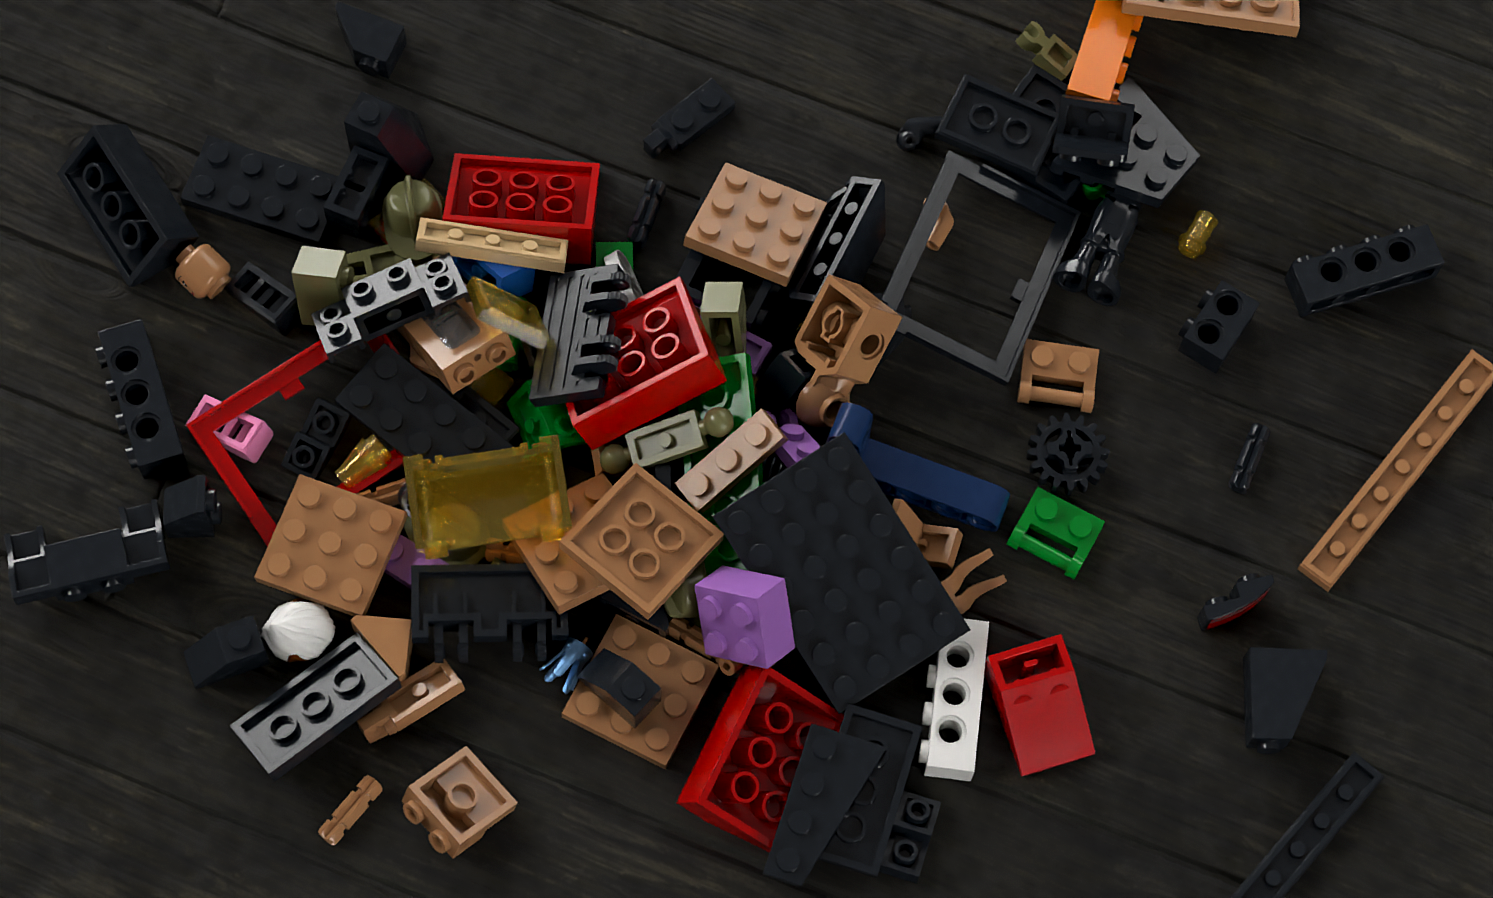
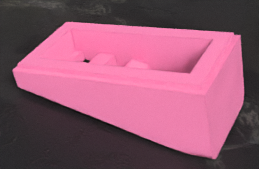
M205 394L186 424L218 405L221 401ZM245 412L228 422L221 433L218 432L219 429L214 431V434L226 450L252 463L258 461L274 434L265 421ZM242 424L243 427L239 431L238 435L235 439H232L237 429Z

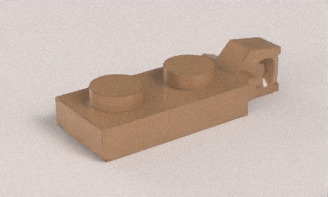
M445 659L444 663L433 662L402 681V688L373 708L372 712L357 720L361 732L370 744L387 736V734L392 735L397 733V731H401L465 691L463 683Z

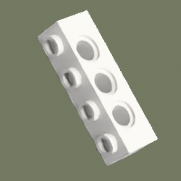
M964 619L971 630L937 651L936 665L929 664L926 688H933L932 702H925L922 725H928L929 732L928 740L921 739L918 762L925 763L924 776L971 781L975 770L989 622ZM952 654H958L965 659L967 665L961 668L953 667L947 661V657ZM947 691H955L960 694L963 702L958 705H951L944 700L943 694ZM944 728L953 729L958 734L959 740L953 743L945 742L940 737L939 731Z

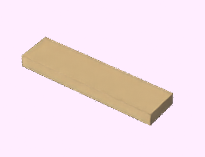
M420 218L415 251L440 255L450 253L453 257L564 273L569 240Z

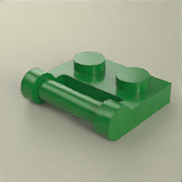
M1037 487L1006 545L1016 550L1020 547L1064 570L1065 576L1075 580L1105 521ZM1030 528L1076 553L1072 558L1026 533Z

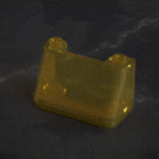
M558 434L539 437V443L532 444V449H528V443L526 442L520 443V447L443 458V455L435 456L436 463H432L431 459H423L422 454L403 457L415 548L417 553H425L426 559L449 556L448 550L542 536V542L558 541L565 536V532L572 529Z

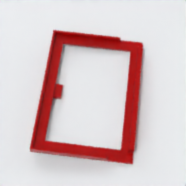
M386 334L367 342L374 354L383 343L398 353ZM321 340L186 424V427L267 547L277 525L216 437L214 431L277 391L287 401L304 390L305 387L298 378L329 359ZM392 450L337 487L358 494L402 468L409 461L395 450Z

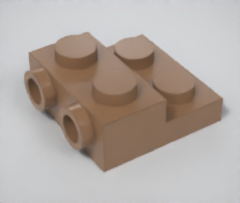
M467 746L409 785L402 799L404 803L403 811L407 819L413 824L421 823L430 833L429 841L433 848L439 853L447 852L453 859L480 840L487 829L511 813L518 804Z

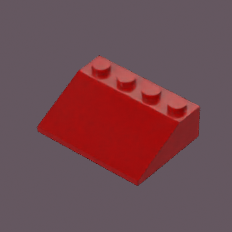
M455 153L442 221L569 240L566 263L571 265H591L600 163Z
M680 276L631 301L625 310L610 312L616 319L614 336H618L622 342L618 353H610L618 361L617 371L611 374L600 375L606 383L604 398L566 403L573 427L592 450L727 381L718 354Z
M752 665L744 666L676 803L704 821L770 852L811 723L839 732L844 715L842 713L839 714L836 709L771 667L765 669Z

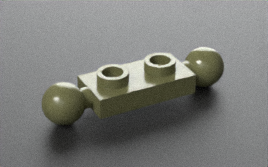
M724 407L710 409L705 414L703 420H701L699 411L695 409L626 433L625 438L628 447H623L619 444L608 445L600 454V464L609 474L624 472L631 461L633 465L637 463L644 470L653 468L655 465H661L709 448L706 435L710 434L713 437L719 438L728 435L734 427V417Z

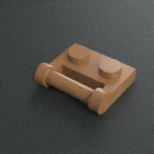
M1027 339L1023 347L1017 402L1029 404L1030 400L1078 407L1080 412L1092 413L1099 349ZM1032 380L1082 387V393L1032 386Z

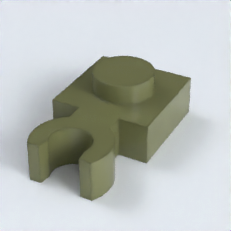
M1031 21L1023 30L1024 32L1016 39V43L1022 49L1032 51L1036 55L1032 62L1063 81L1075 66L1078 54L1055 34L1050 38L1045 36L1043 28L1035 21Z

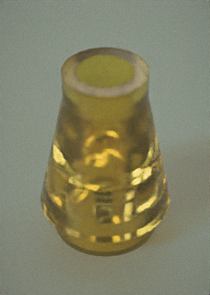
M372 434L367 439L362 438L341 467L335 471V474L350 489L356 483L387 467L386 462L393 456L379 439Z

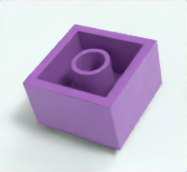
M722 565L694 585L706 655L768 669L795 648L785 578Z

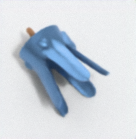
M569 637L561 652L539 669L540 671L545 669L559 658L545 675V682H551L556 677L562 676L572 665L564 684L563 692L568 694L570 690H574L578 681L577 675L593 656V652L585 645L588 637H585L582 642Z

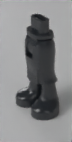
M1114 188L1106 191L1104 199L1096 207L1086 235L1079 241L1080 248L1072 259L1061 263L1053 275L1054 282L1060 288L1070 292H1079L1085 287L1094 259L1100 261L1101 263L1092 277L1087 292L1094 302L1103 306H1114L1120 299L1121 286L1117 278L1118 267L1125 260V249L1136 229L1138 213L1142 207L1138 201L1115 194Z

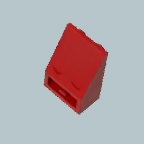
M1061 634L987 657L984 674L1021 777L1095 755L1075 670Z

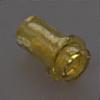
M1204 210L1198 211L1188 231L1180 235L1178 249L1186 257L1197 258L1198 255L1204 254L1206 250L1205 243L1218 224L1217 218H1213L1214 215Z

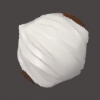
M302 598L292 599L291 602L279 605L272 612L269 620L262 628L261 637L267 642L270 650L276 657L288 661V663L293 661L310 662L314 658H318L334 637L336 626L333 625V620L323 605L312 603Z

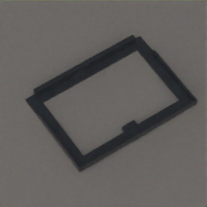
M949 150L880 300L896 312L957 175L1054 222L1055 225L1030 283L1019 278L1010 296V300L1020 304L996 361L898 313L903 318L895 332L1005 386L1011 377L1081 212L984 163L982 166H979Z

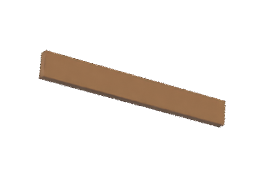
M1473 349L1469 352L1298 567L1299 571L1329 592L1492 386L1493 364Z

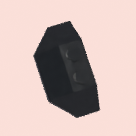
M852 176L845 182L844 188L833 193L825 201L827 202L825 212L787 285L789 298L793 302L813 305L829 274L861 285L886 236L885 184L882 180Z

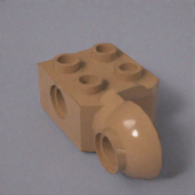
M830 274L827 276L795 338L798 353L806 358V362L816 369L811 380L799 393L796 402V415L799 421L811 428L833 426L841 404L850 403V392L853 386L869 382L903 318L860 284Z

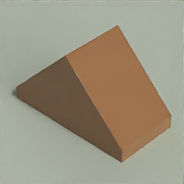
M354 616L350 620L354 632H358L394 673L400 683L409 678L413 646L411 619Z

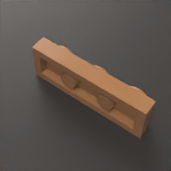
M761 408L675 484L691 506L698 513L703 514L788 441V438L767 411Z

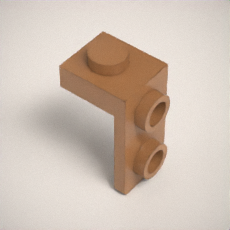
M895 498L892 505L893 509L929 565L953 569L963 537L958 528L923 524L903 499Z

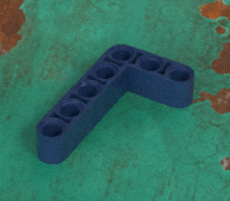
M841 404L827 442L845 432L884 494L896 499H903L907 503L984 531L994 532L998 530L1010 498V493L1006 489L870 439L873 414L857 404Z

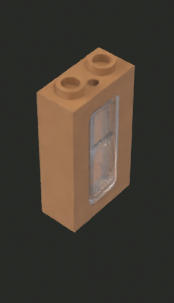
M466 284L471 302L466 303L465 299L462 298L441 307L440 311L442 314L436 316L435 312L397 328L399 333L452 394L516 355L505 327Z

